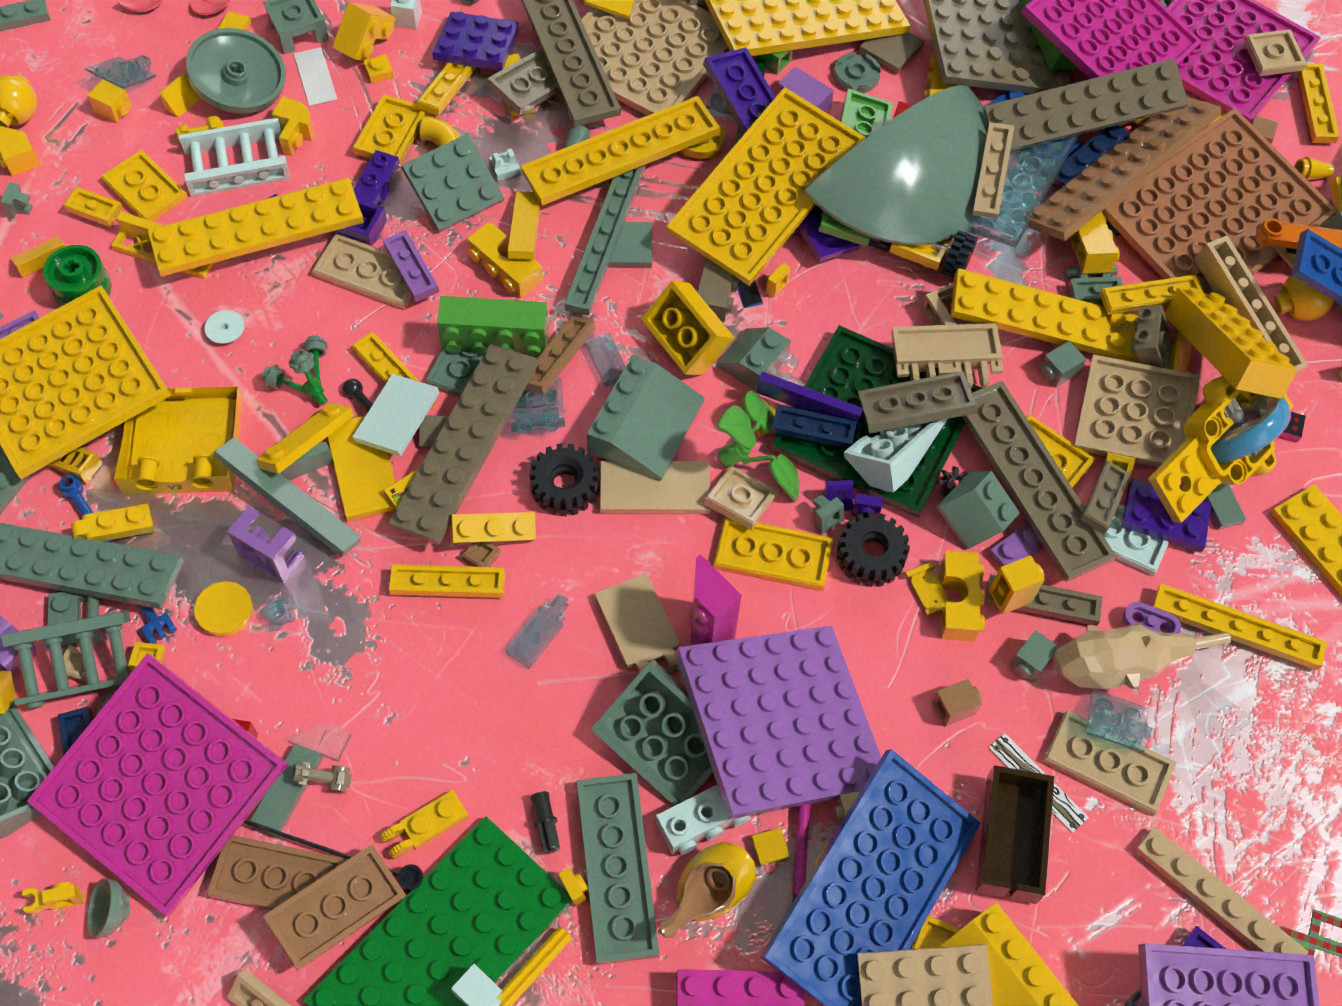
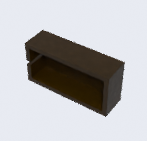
M997 765L993 766L987 775L975 893L1001 898L1010 893L1009 899L1037 904L1045 896L1055 776Z

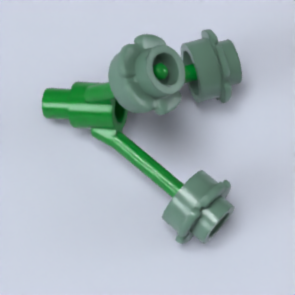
M313 335L309 336L302 343L301 347L303 350H298L291 354V359L288 362L289 367L296 374H305L307 381L303 385L285 379V370L279 368L278 364L265 368L262 374V381H264L267 389H278L284 384L299 390L305 395L308 394L311 399H315L320 407L328 402L323 393L325 390L322 387L319 358L326 355L328 345L327 341L322 339V337ZM312 368L314 369V377H312L309 371Z

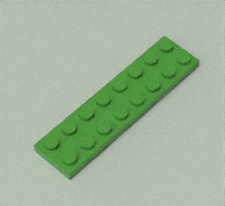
M848 88L845 94L840 122L867 138L891 120L893 102ZM822 210L819 232L867 246L870 240L869 236L843 225Z

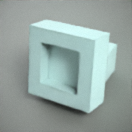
M511 148L507 149V152L501 154L494 153L489 157V163L497 181L521 175L520 166Z

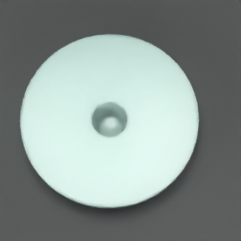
M231 310L218 311L206 321L205 333L215 343H230L238 339L243 333L245 327L244 320L237 312Z

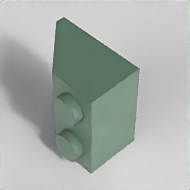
M770 327L746 328L716 363V367L757 392L758 379L761 372L771 375L777 372L789 356L791 340Z
M970 471L937 506V509L965 549H970L1003 532L1020 514L992 471Z

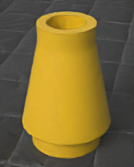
M1307 156L1298 159L1294 165L1307 180L1331 178L1334 173L1333 164Z

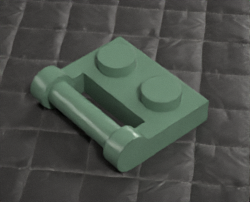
M72 592L50 593L48 596V625L81 619V602H87V618L99 616V600L101 598ZM99 629L92 630L93 635L90 636L92 645H98L102 642V633ZM74 633L62 636L63 641L60 642L62 649H67L69 644L75 648L80 647L78 638L75 639Z

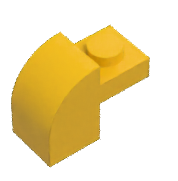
M282 96L272 112L273 119L278 118L282 132L279 136V141L283 154L293 156L296 149L301 146L303 138L312 141L314 129L307 107L297 100Z

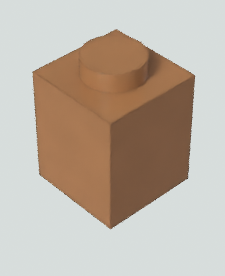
M966 679L938 690L932 702L946 727L976 715L982 705V697L977 687H973L970 680Z

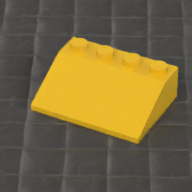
M997 902L939 946L986 944L993 1006H1078Z

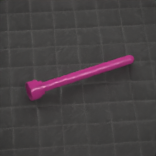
M810 804L798 806L792 896H794V893H799L806 881Z

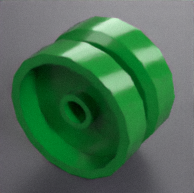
M84 245L62 247L52 253L44 264L43 275L45 281L60 306L71 302L102 285L108 296L111 293L112 283L104 268L100 256L90 247Z

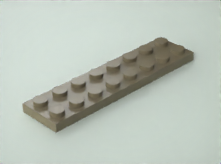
M521 0L574 127L620 116V105L573 0Z
M1173 58L986 105L983 108L988 128L989 122L1015 125L1010 152L1183 109L1189 104L1176 60Z
M489 345L388 524L392 529L438 545L440 544L450 526L451 515L456 514L535 372L539 364L535 357L495 345Z
M1000 381L973 392L972 394L977 404V413L965 415L962 418L1064 580L1068 582L1113 562L1117 557L1101 532L1080 520L1085 508L1004 382Z

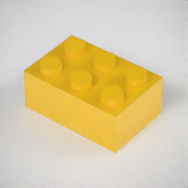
M672 280L641 318L684 374L704 375L734 340V336L690 283Z

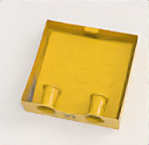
M238 386L167 388L171 396L125 421L123 439L114 477L123 495L232 492L235 490L236 475L216 460L214 453L234 437L239 441L242 395Z

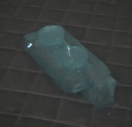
M559 593L550 605L544 603L539 607L505 650L506 654L530 669L562 629L563 622L566 619L563 613L569 606V599Z

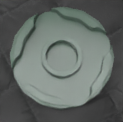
M857 52L842 55L836 61L833 71L834 80L839 87L845 91L849 88L866 93L878 85L881 69L876 59L864 53L856 55Z

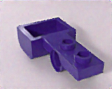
M375 150L353 189L364 223L331 232L372 245L377 241L387 221L385 208L377 205V203H383L388 196L389 182L400 164L398 156Z

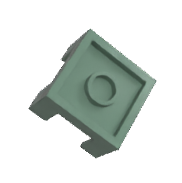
M267 0L263 2L268 22L271 28L277 32L284 55L295 51L292 37L314 30L318 43L329 40L325 20L315 0Z

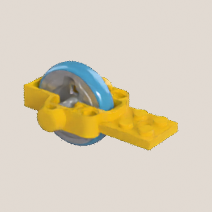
M1223 376L1209 381L1203 387L1202 391L1205 402L1187 419L1184 425V433L1188 439L1148 478L1174 523H1182L1218 485L1242 484L1250 476L1264 475L1276 466L1274 440L1288 426L1291 418V409L1294 407L1286 392L1283 398L1279 399L1237 390ZM1181 478L1183 480L1182 490L1180 489Z

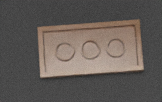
M233 835L220 852L207 895L216 899L273 910L347 860L336 856Z
M371 844L263 915V920L296 971H299L403 900L406 894Z

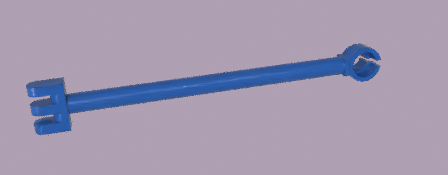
M65 475L67 480L72 483L71 486L66 487L67 482L62 477L58 483V489L63 497L72 499L82 516L93 513L82 495L84 488L79 478L74 475ZM138 605L148 622L141 629L150 643H157L155 636L152 634L155 631L158 632L162 639L167 637L162 628L166 625L172 633L177 631L167 612L158 616L154 608Z

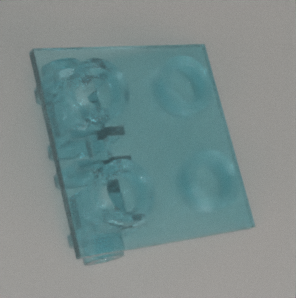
M145 55L129 60L118 56L85 68L86 71L94 74L95 77L104 79L122 89H127L132 85L144 83L146 80L156 77V74L150 72L151 59Z
M1092 689L1086 734L1144 753L1146 738L1149 739L1152 734V727H1149L1147 723L1148 707Z

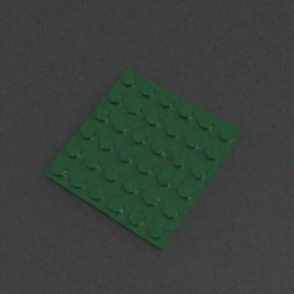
M839 325L804 387L861 407L858 391L910 381V374L909 377H897L893 348ZM935 367L936 376H939L938 368ZM919 372V378H926V372ZM973 384L971 391L973 393L983 388ZM863 412L857 430H855L852 445L865 436L872 438L880 434V432L869 433ZM962 416L948 418L909 479L895 492H887L871 487L844 457L846 448L777 434L771 444V450L837 481L853 480V488L871 496L883 497V502L919 518L966 423Z

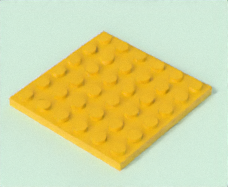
M102 285L0 339V445L20 479L27 477L171 396Z

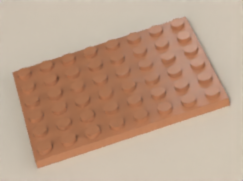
M1234 108L1175 151L1102 210V214L1106 216V219L1163 279L1196 275L1204 294L1210 295L1213 290L1194 261V257L1206 243L1228 235L1249 271L1254 275L1280 256L1273 246H1261L1255 239L1256 231L1264 221L1274 218L1280 222L1318 227L1334 216L1338 210Z

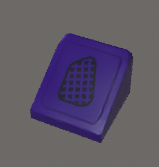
M853 480L827 481L823 496L829 501L837 497L844 504V511H851L853 506Z

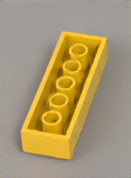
M1189 287L1188 290L1177 288L1165 312L1166 318L1235 389L1282 399L1298 371L1289 363L1290 359L1284 354L1279 353L1276 350L1275 344L1265 340L1262 337L1263 333L1250 326V321L1237 313L1238 309L1227 304L1224 296L1214 292L1210 295L1204 294L1193 287Z

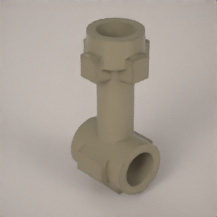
M302 761L301 764L295 763L292 781L298 782V785L306 786L307 781L328 783V790L345 793L347 787H350L352 774H349V767L333 765L331 771L311 769L310 762Z

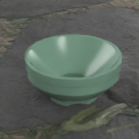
M103 878L99 880L93 889L87 910V929L91 937L100 938L111 935L119 926H123L124 921L129 916V895L125 893L122 886L116 880Z

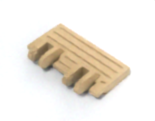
M997 323L892 327L891 337L897 377H909L910 374V381L919 380V372H926V378L935 377V366H937L939 376L964 371L971 389L973 385L972 370H978L981 388L989 386L987 364H990L991 374L1003 373V356Z

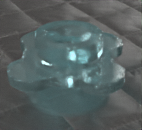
M281 598L270 602L261 612L262 617L269 621V627L273 631L280 630L282 625L287 622H293L296 618L295 612L290 611L287 606L288 602L285 599Z

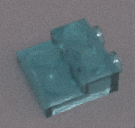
M557 378L545 394L524 390L510 415L511 432L518 431L521 434H527L532 430L538 429L553 432L558 428L565 427L561 378Z

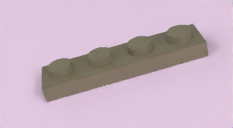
M990 574L985 604L997 606L989 593L996 575ZM1042 584L1032 603L1015 610L1098 626L1101 618L1103 596Z

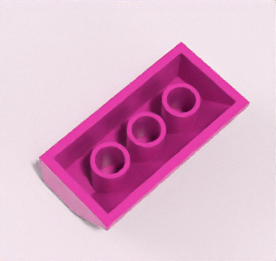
M701 554L696 557L690 646L735 639L742 597Z

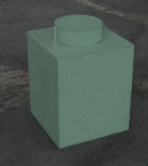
M1068 341L1045 355L1040 370L1046 380L1050 381L1055 387H1058L1080 374L1086 358Z
M1035 630L1016 654L1011 666L1015 668V671L1021 677L1029 678L1035 682L1054 657L1059 646Z

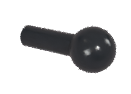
M354 378L348 379L343 383V395L346 398L355 399L368 413L373 403L363 393L362 383Z

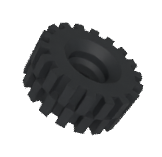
M562 443L556 444L557 449L555 450L549 446L545 448L546 454L544 455L540 452L537 454V461L533 460L531 464L532 470H530L529 476L531 492L535 502H539L540 508L543 510L549 507V513L555 515L556 511H560L561 516H567L566 511H572V515H576L580 507L585 511L588 508V501L593 504L595 494H598L599 472L596 461L593 462V456L590 453L585 455L584 448L579 446L578 450H574V444L568 443V448H563ZM568 474L575 478V483L571 487L560 488L554 484V479L559 475Z
M869 512L867 518H864L863 514L857 515L856 520L851 519L848 521L847 526L841 532L836 554L837 560L840 559L839 567L841 570L846 568L845 575L848 578L852 575L855 576L854 582L859 585L861 580L866 581V587H872L873 582H877L878 587L884 586L885 580L888 583L893 582L895 576L898 577L905 566L910 550V545H907L909 541L908 535H903L904 528L902 525L896 527V520L892 517L889 521L885 520V514L880 513L879 518L874 517V512ZM866 541H875L884 547V553L880 556H871L864 552L862 546Z

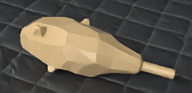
M1139 623L1100 631L1093 625H1088L1085 633L1056 650L1053 665L1061 677L1081 688L1112 689L1126 685L1133 690L1139 687L1140 681L1158 676L1167 667L1194 655L1196 649L1230 644L1231 637L1229 633H1221L1194 638L1188 634L1158 632Z

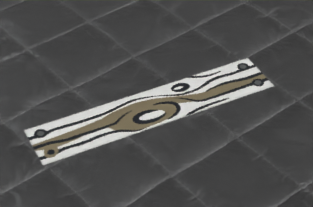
M1006 733L989 747L1008 768L1045 774ZM1054 783L1052 812L1073 833L1089 817Z

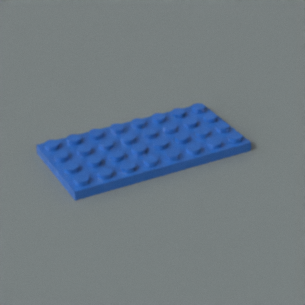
M886 750L761 953L760 958L821 1006H862L857 953L910 949L981 822L894 750Z

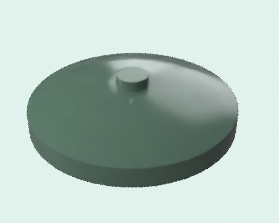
M222 28L209 31L193 42L186 58V75L192 89L205 102L223 111L241 114L261 111L275 103L284 89L286 68L281 55L267 40L246 30Z

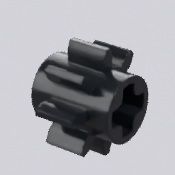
M956 466L952 467V472L942 470L943 477L941 480L936 481L943 488L939 494L945 496L957 486L950 487V482L958 480L960 483L968 472L963 471L959 474V467Z

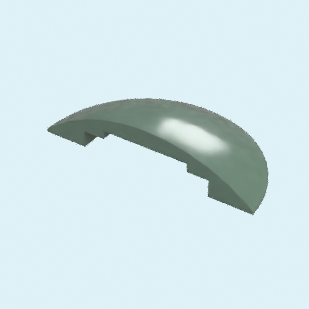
M967 85L953 86L939 91L911 106L870 134L829 167L803 192L828 215L843 225L871 238L902 245H929L953 239L959 230L967 232L983 218L973 216V209L988 133V126L983 112L984 107Z

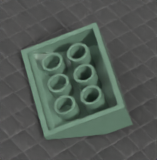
M632 355L586 434L587 453L662 481L703 405L705 397L657 363Z
M655 660L649 662L591 728L601 740L674 806L690 799L713 773L686 688Z
M13 702L5 714H0V839L9 836L41 815L27 800L54 768Z

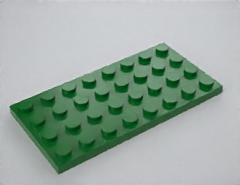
M485 816L423 879L420 887L412 890L304 1001L308 1006H466L452 993L451 988L473 964L496 984L573 901L569 893Z

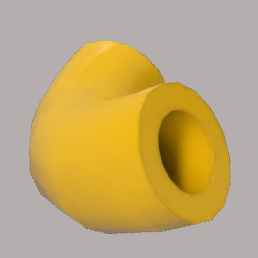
M424 116L421 121V140L435 143L438 147L460 137L459 133L445 121L429 116Z

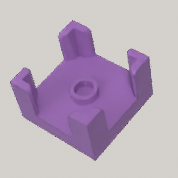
M248 506L227 533L239 557L285 583L305 558L301 551L297 552L295 550L285 560L283 558L296 541V535L289 529L282 527L268 544L270 536L261 527L256 526L251 533L248 532L247 529L259 516L257 510Z

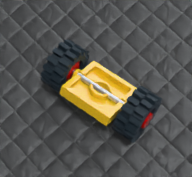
M959 230L954 240L950 239L936 244L902 245L870 237L868 245L885 252L890 250L891 253L901 258L909 259L922 264L924 267L935 270L938 269L944 256H946L941 273L954 278L958 268L966 270L969 265L978 237Z

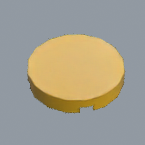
M228 581L214 583L205 588L197 597L194 606L195 619L202 630L217 637L232 636L243 630L254 611L253 601L247 590L235 582Z

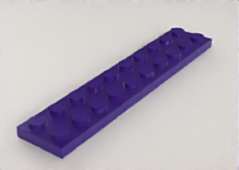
M746 47L707 57L703 62V66L743 135L776 98ZM817 205L813 207L797 227L818 263L858 250L862 246L858 243L819 232L822 209Z

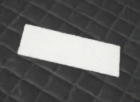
M322 48L294 53L309 106L337 100Z

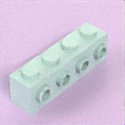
M718 785L656 815V825L672 855L678 852L681 855L687 854L697 847L696 843L706 838L708 841H712L720 837L724 833V829L732 825L737 828L751 820L750 816L728 819Z

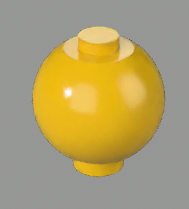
M21 75L0 76V126L8 128L10 125H20L27 122L33 117L37 109V96L29 80Z
M1292 275L1283 283L1281 293L1274 296V303L1280 315L1289 313L1292 318L1300 321H1312L1322 317L1328 312L1334 301Z

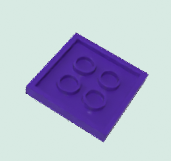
M450 12L432 51L433 60L501 71L504 69L518 34L519 22L510 21L509 19L490 18L484 15L477 16L463 12Z

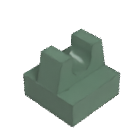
M9 182L0 201L5 217L14 219L17 213L29 215L33 208L32 204L29 203L30 195L21 192L20 184Z
M820 495L813 500V504L817 507L813 510L815 514V527L821 534L844 521V504L837 497L829 501L826 497Z

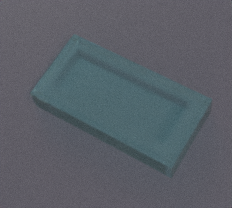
M607 333L587 340L586 348L604 386L607 387L615 384L626 366L611 334Z

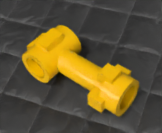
M217 116L208 117L206 125L188 128L187 124H183L181 127L176 128L178 140L179 135L223 128L224 124Z

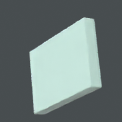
M392 374L353 435L354 441L401 457L440 393L438 388Z
M1119 504L1111 525L1103 536L1116 554L1117 560L1154 576L1169 542L1122 528L1121 523L1125 506Z

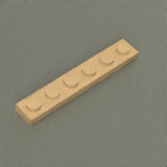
M1156 827L1148 833L1134 851L1253 950L1308 954V950Z

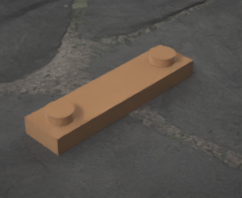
M570 317L537 358L539 364L525 388L526 391L545 394L596 329L594 320Z

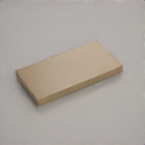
M335 233L312 269V274L316 278L405 310L412 298L410 291L387 251Z
M601 461L600 514H710L711 508L704 505L705 498L710 493L709 461H672L662 481L611 461Z
M1069 710L1064 712L1043 760L1044 763L1152 816L1159 809L1177 763Z

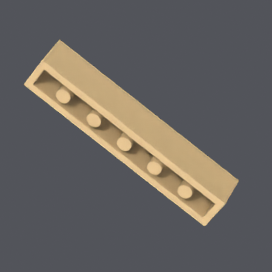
M1228 235L1206 243L1194 257V261L1213 292L1224 296L1227 304L1238 309L1237 313L1250 321V326L1263 333L1262 337L1265 340L1275 344L1276 350L1290 359L1289 363L1298 370L1294 378L1297 377L1309 365Z

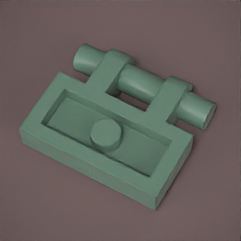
M1079 264L1075 267H1067L1065 270L1066 277H1075L1071 278L1069 289L1071 298L1093 304H1103L1099 294L1102 288L1123 285L1121 276L1111 277V275L1118 274L1117 265H1114L1113 272L1082 274Z

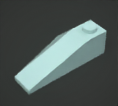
M947 419L885 430L872 438L865 436L844 452V457L871 487L887 492H895L909 479Z

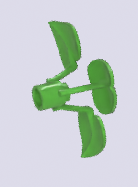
M749 391L743 398L745 411L739 406H731L722 414L716 428L724 431L734 440L719 448V458L726 467H731L740 461L744 465L750 462L770 461L769 468L774 479L795 502L799 496L800 479L797 469L786 456L780 454L777 457L774 455L748 457L756 443L754 432L759 427L766 433L771 432L774 414L769 404L755 391ZM750 419L755 422V424H754V426H753L752 428H751V421H750Z

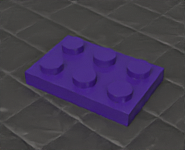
M1132 478L1128 485L1121 527L1201 553L1206 546L1211 503L1202 501L1182 523H1174L1152 485Z

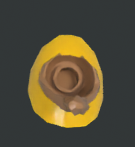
M723 841L705 847L693 857L678 880L676 899L679 903L678 909L669 919L661 922L658 933L664 938H673L680 927H684L692 920H714L734 910L749 895L757 878L754 860L748 852L739 845Z

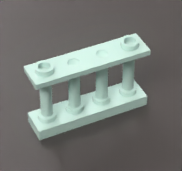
M278 118L179 135L185 155L191 154L193 172L184 174L191 197L291 179L285 156L278 157L275 139H279L282 132ZM265 141L268 159L253 161L251 143ZM241 145L243 163L228 165L226 148ZM216 150L218 168L204 170L201 152Z

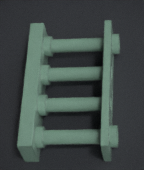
M129 610L1 635L3 647L13 645L14 651L18 650L27 694L15 699V706L25 704L26 709L45 705L44 700L111 686H116V690H118L129 676L120 632L123 629L122 624L131 621ZM104 628L105 633L109 635L117 677L99 681L90 636L93 635L92 630ZM74 633L75 639L78 638L87 683L69 687L60 642L63 641V635ZM44 639V644H48L57 689L39 693L30 647H33L32 641Z

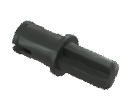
M542 791L534 793L530 797L536 818L534 827L538 828L543 853L551 854L560 850L555 826L558 821L557 817L553 816L549 792Z

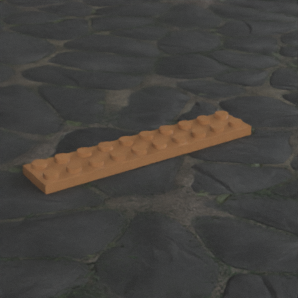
M1186 96L1189 104L1186 108L1152 116L1134 130L1123 143L1115 145L1112 150L1101 156L1025 216L1024 226L1065 241L1221 115V106Z

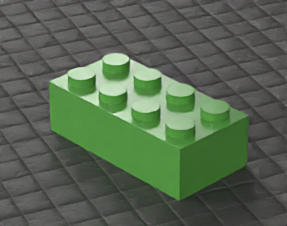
M440 296L437 327L441 347H444L451 353H459L463 349L465 352L484 355L491 344L537 358L548 346L549 321L547 302Z

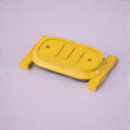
M933 561L905 572L907 578L911 577L913 587L922 604L927 608L925 610L927 616L942 611L945 602H954L953 599L948 601V595L936 573L930 570L935 568Z

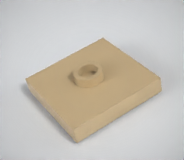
M1291 29L1245 36L1244 43L1259 76L1305 70L1307 63Z
M731 466L707 495L704 505L752 530L776 499L778 490Z

